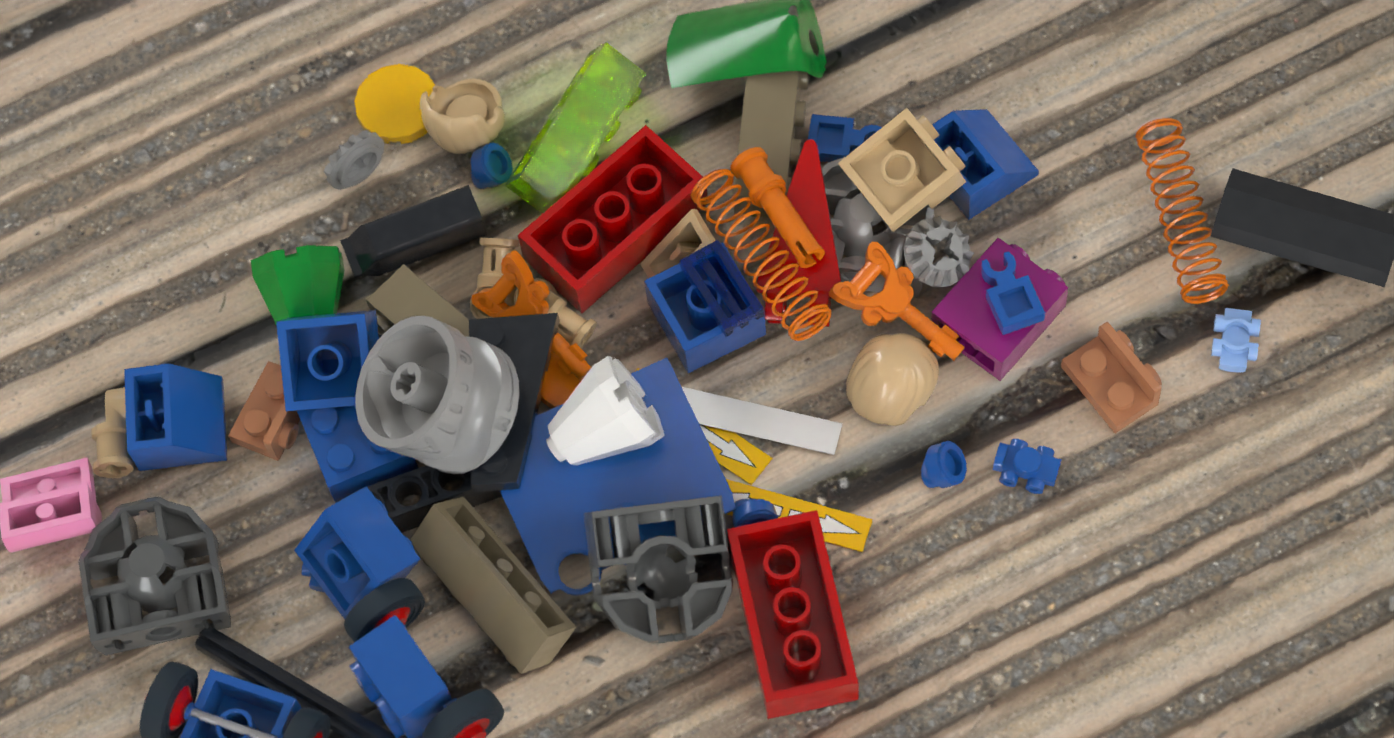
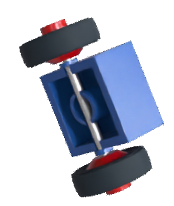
M399 578L379 586L363 597L350 610L344 621L346 632L354 642L348 646L355 659V662L349 665L357 678L356 681L366 697L377 706L382 714V719L395 738H400L403 735L406 738H485L504 716V709L496 696L488 689H479L458 699H452L447 686L406 630L419 616L425 605L423 594L416 584L408 578Z
M168 662L156 675L146 695L139 726L141 738H329L330 719L323 712L312 708H301L294 697L210 669L196 700L198 673L192 667L178 662Z

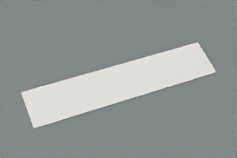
M682 387L701 425L827 454H835L843 423Z

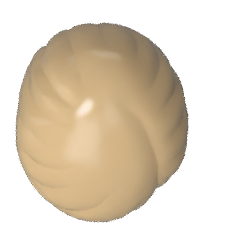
M465 79L445 88L436 85L433 87V92L429 97L427 91L420 97L421 118L427 132L442 149L450 153L466 154L489 144L497 138L505 123V112L502 108L501 96L491 83L484 80Z
M907 333L881 334L868 341L854 360L846 381V395L855 412L877 424L898 426L904 424L920 406H924L932 395L939 376L937 358L933 351L927 347L928 344L922 339Z

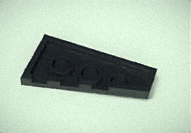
M558 313L469 319V337L479 338L503 350L512 360L519 380V401L513 425L499 449L485 463L471 470V486L474 492L520 488L532 438L531 430L535 413H538L542 397L541 388L545 372H548L552 355L551 347L554 335H557L560 322Z

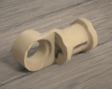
M480 238V245L484 246L482 273L478 274L477 289L473 294L492 288L503 275L501 272L502 259L508 253L514 251V248L519 247V240ZM515 288L504 300L509 306L514 305ZM470 300V309L476 319L493 318L476 308Z
M535 278V282L538 280L543 281L549 287V295L546 298L549 304L547 314L558 313L560 319L558 333L570 345L576 343L582 349L592 336L597 322L592 318L586 320L566 306L567 301L557 295L554 286L549 281ZM518 289L516 290L514 295V305L516 304L517 297L519 295Z
M125 387L106 391V422L99 423L91 429V436L96 441L97 460L93 463V472L100 477L120 478L127 476L134 470L133 461L128 457Z

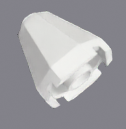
M607 356L592 366L548 424L550 437L546 439V442L557 460L560 462L567 460L572 465H580L650 446L664 437L665 434L659 415L652 405L648 408L646 407L642 399L646 394L640 384L619 359L615 358L612 360V357Z

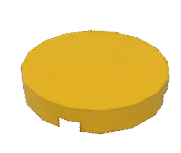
M403 64L384 66L369 74L358 88L354 100L358 122L364 130H368L370 133L376 132L386 144L399 141L401 144L412 143L428 133L421 118L420 97L426 91L429 97L433 92V87L436 85L428 74L415 66Z

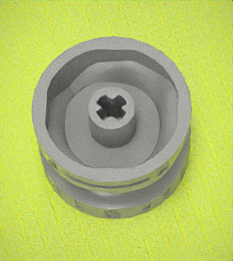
M422 315L409 317L389 328L370 350L357 382L355 395L357 418L363 433L376 445L397 454L415 458L425 465L451 474L465 473L485 463L502 445L513 425L519 401V380L516 368L510 357L503 350L476 337L464 336L458 329L433 317Z

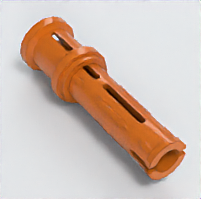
M754 147L745 150L733 160L730 171L736 178L742 179L748 188V197L751 199V203L765 210L797 259L801 268H808L815 265L816 261L811 254L814 253L817 259L821 260L825 251L818 244L786 196V182L781 175L774 174L767 163L768 155L763 148Z

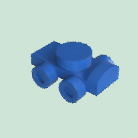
M1012 439L1010 445L1000 442L993 470L1001 472L999 482L1003 485L1015 487L1020 477L1027 479L1025 487L1027 491L1034 494H1042L1045 485L1054 487L1062 459L1055 458V451L1047 446H1038L1036 450L1028 447V443L1024 440Z

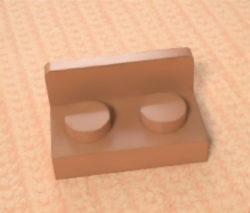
M1105 322L1099 326L1097 337L1062 359L1061 368L1116 434L1158 405L1162 382L1156 370L1148 363L1143 365L1133 353L1134 347L1128 336L1121 330L1115 331L1109 322Z
M271 361L267 362L228 435L232 443L279 461L284 450L290 449L295 443L299 432L298 423L300 421L297 411L285 410L281 365Z

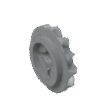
M364 130L358 136L351 135L343 145L339 144V149L336 153L329 156L330 163L324 170L329 184L335 189H345L355 186L368 178L380 163L385 147L383 139L376 132L370 133L368 130Z
M941 216L923 219L914 225L906 236L904 242L906 264L913 275L927 285L933 287L953 285L970 270L969 264L974 252L970 251L968 244L969 235L962 233L957 227V222L943 220ZM945 239L946 247L944 252L949 258L944 256L932 264L935 259V249L930 245H936Z

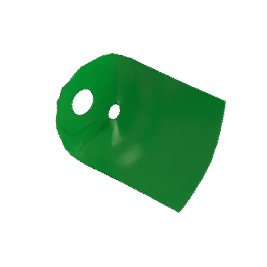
M756 0L678 15L672 26L666 48L667 68L672 89L719 80L788 71H803L814 77L821 78L826 67L822 36L810 0ZM792 5L796 6L798 17L789 14V8ZM809 30L815 37L818 56L815 55L811 47Z

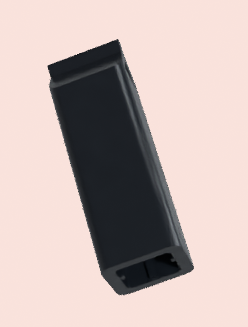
M469 185L363 224L349 237L340 240L353 275L355 278L363 275L381 276L399 269L403 264L405 266L487 234Z

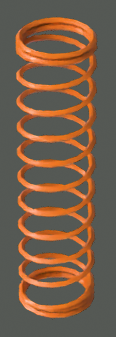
M1173 118L1156 119L1141 126L1136 132L1135 138L1137 139L1138 147L1144 151L1142 161L1145 165L1149 166L1146 170V176L1153 181L1150 190L1154 195L1158 196L1155 200V207L1162 211L1159 215V221L1162 225L1166 226L1163 236L1167 241L1171 242L1168 246V252L1171 256L1175 257L1172 267L1176 272L1180 273L1177 277V284L1182 287L1180 292L1181 299L1191 304L1209 302L1222 296L1228 290L1229 284L1227 283L1226 276L1219 273L1194 279L1186 285H1183L1181 282L1182 275L1209 273L1217 269L1222 261L1218 258H1206L1188 265L1183 270L1177 267L1178 259L1192 260L1203 258L1212 254L1216 250L1217 245L1212 242L1199 243L1188 247L1178 255L1172 251L1173 244H1192L1207 239L1211 235L1212 229L1209 227H1196L1179 234L1174 239H1170L1168 236L1169 228L1187 229L1195 227L1206 221L1208 214L1202 211L1190 212L1175 218L1169 224L1163 220L1165 213L1180 214L1197 209L1202 205L1204 199L1200 196L1184 197L1195 192L1199 187V183L1191 180L1183 181L1194 173L1195 169L1192 166H1178L1186 162L1190 157L1188 151L1176 150L1184 145L1186 138L1180 135L1183 130L1182 124L1179 120ZM1165 125L1177 126L1174 132L1165 137L1154 140L1142 139L1149 131ZM1175 139L1182 140L1178 145L1171 148L1151 150L1153 147L1171 143ZM1147 152L1154 154L1165 153L1151 163L1146 160ZM1175 154L1186 155L1184 159L1175 163L1155 165L1158 161ZM1151 168H1170L1156 178H1153L1150 174ZM1177 170H1191L1188 174L1179 178L1160 180L1163 176ZM1156 183H1175L1164 189L1160 194L1155 190ZM1182 185H1195L1193 189L1184 193L1164 195L1166 192ZM1184 197L1170 203L1164 209L1159 205L1160 198L1174 199ZM1199 200V203L1189 208L1169 210L1181 202ZM1190 216H1204L1201 220L1194 223L1174 225L1176 222ZM1203 230L1208 231L1202 237L1179 241L1180 238L1190 233ZM1204 246L1213 247L1202 254L1183 256L1193 249ZM1218 262L1216 265L1208 269L1191 272L1188 271L1189 269L1203 263ZM1223 284L1220 288L1216 289L1215 291L1204 295H1186L1191 290H1207Z
M718 169L708 173L694 186L691 199L694 200V203L697 204L700 210L706 211V220L716 224L715 232L717 235L725 237V247L729 250H735L734 259L738 263H744V273L747 276H754L753 286L756 289L763 290L762 297L765 302L773 303L772 313L782 317V327L788 330V335L791 339L802 341L817 334L827 325L831 318L832 311L828 305L819 304L810 307L798 315L790 326L786 325V317L808 308L816 300L818 291L811 290L800 295L787 307L784 313L776 311V303L784 302L799 294L807 286L808 278L799 277L791 281L777 294L774 300L767 298L766 291L789 281L797 273L799 265L792 263L782 267L773 274L764 287L757 284L756 279L758 276L771 273L786 262L789 257V251L781 250L772 254L763 261L755 273H750L747 270V264L761 260L771 254L779 245L780 238L770 237L755 246L745 260H741L737 254L738 250L749 248L760 242L768 234L770 225L764 223L752 228L760 219L761 212L758 210L742 215L750 207L751 199L744 197L734 201L740 195L742 186L739 184L732 185L734 174L729 169ZM724 175H728L727 181L722 187L711 195L701 198L705 189L712 182ZM738 188L736 194L729 200L712 207L727 191ZM748 201L740 212L722 220L723 216L735 205ZM727 206L717 221L710 218V211ZM757 214L756 218L749 225L731 233L742 220ZM738 218L730 226L726 234L719 231V224ZM766 227L765 232L761 236L741 246L748 236L760 228ZM752 228L739 240L736 247H732L729 244L728 237L737 236ZM774 240L776 241L768 251L750 259L763 245ZM781 254H785L784 258L778 264L771 267L770 269L760 272L762 268L772 259ZM795 267L793 272L786 278L770 285L782 272ZM800 281H805L796 291L779 299L791 286ZM814 294L812 299L805 305L789 312L803 298ZM817 313H820V314H818L815 318H813L812 320H810L809 322H806V323L802 324V323H803L804 321H806L808 318L812 317L813 315H815V314H817ZM818 321L815 325H813L806 331L794 334L796 330L803 329Z

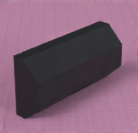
M1232 168L1211 237L1385 287L1394 260V214Z

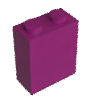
M997 238L931 312V320L940 328H943L946 324L959 335L956 340L965 347L961 353L1001 381L1066 307L1068 287L1056 272L1051 269L1043 270L1032 262L1029 255L1021 247L1015 244L1008 245L1000 238ZM1009 251L1016 261L1015 278L1029 276L1045 311V320L1002 335L986 299V290L994 286L984 281L981 274L982 260L987 259L994 271L1005 270L1003 254Z

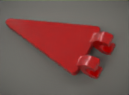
M808 139L803 145L786 196L818 244L824 249L825 254L821 260L817 259L814 253L811 254L816 261L815 265L808 268H801L799 266L795 276L783 285L767 290L766 295L768 299L774 300L788 283L799 277H807V286L794 297H799L807 291L816 290L818 291V296L809 308L819 304H826L831 310L832 298L829 296V291L835 284L842 282L818 145L814 140ZM776 227L772 237L780 238L779 245L765 259L781 250L789 251V257L784 264L773 272L758 277L757 284L762 287L782 267L792 263L798 264L797 259ZM775 240L770 242L768 250L775 244ZM785 254L772 259L762 268L761 272L778 264ZM795 267L782 272L770 285L786 278L793 272ZM800 281L791 286L779 299L796 291L805 281ZM756 289L758 293H763V290ZM811 294V295H809V296H807V297H810V298L812 299V297L814 296V294ZM787 300L776 303L777 312H785ZM765 302L764 312L767 323L782 324V317L772 313L773 303ZM817 313V314L813 315L812 317L808 318V322H809L810 320H812L813 318H815V317H816L818 314H820V313ZM830 320L825 327H830Z

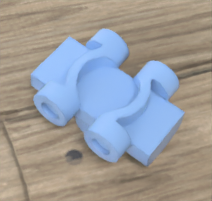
M1225 308L1224 315H1215L1213 331L1222 332V339L1213 338L1211 356L1220 357L1219 369L1241 373L1246 371L1247 360L1257 361L1259 344L1249 342L1250 336L1259 337L1261 319H1251L1252 311Z

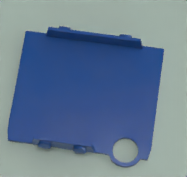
M664 358L631 373L646 394L642 397L646 407L648 408L652 405L659 415L665 434L664 437L650 446L580 465H572L567 460L560 462L549 449L546 439L550 437L548 424L564 404L541 414L535 413L531 430L532 438L520 488L500 490L539 578L550 593L561 590L568 595L579 596L592 591V582L584 588L573 589L566 586L559 577L560 564L567 556L583 554L588 557L583 513L721 495L723 498L724 514L736 509L732 491L668 358ZM608 517V520H609V528H610V536H611V544H612V552H613V558H615V556H614V548H613V540H612V532H611V524H610V517ZM674 520L638 525L640 543L655 536L676 537ZM611 566L599 567V582L601 580L602 570Z

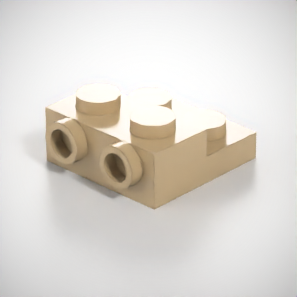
M908 108L903 110L838 163L893 232L928 205L931 209L935 208L966 183L960 173L966 166L950 146L942 151L934 141L940 135L924 115L916 119Z

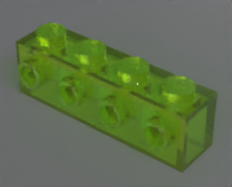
M607 42L590 51L504 186L543 214L571 190L582 175L585 177L594 169L600 159L596 152L603 141L605 143L610 141L620 128L621 122L617 119L623 109H629L639 98L642 89L638 85L646 72Z

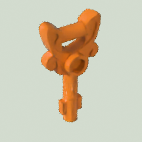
M870 242L865 253V264L850 282L845 281L835 284L830 289L829 296L836 302L851 309L862 310V321L868 326H876L880 320L884 323H890L900 317L930 341L927 347L939 357L946 354L955 361L965 348L956 340L959 335L946 324L943 328H940L916 309V307L911 305L910 301L914 295V289L910 286L914 279L913 273L908 267L901 266L896 269L893 260L883 246L878 242ZM879 274L884 277L885 282L882 291L870 297L863 294Z
M516 250L508 253L502 259L501 272L503 275L492 288L481 290L471 297V302L476 308L493 318L547 314L549 311V304L544 300L549 295V287L543 281H534L527 263ZM517 287L519 295L516 304L509 306L504 300ZM557 331L551 350L559 357L556 363L567 375L573 373L579 380H582L592 368L584 360L588 355L576 343L570 345Z

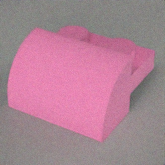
M88 457L0 479L2 503H0L1 538L10 553L89 534L93 528L102 522V514L96 502L93 469Z

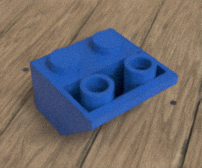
M987 109L954 110L932 124L940 135L934 140L942 151L950 146L966 166L960 171L966 183L949 197L968 220L1039 175V170Z
M173 364L124 369L127 452L139 471L227 460L224 382L222 376Z

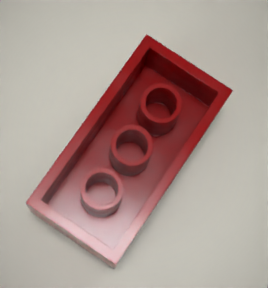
M645 125L518 234L522 256L527 263L546 281H549L582 314L640 264L691 209L700 211L697 204L691 199V193L694 186L703 176ZM707 188L701 195V198L708 196Z
M814 510L727 529L730 555L767 718L772 719L859 700V682L818 511Z

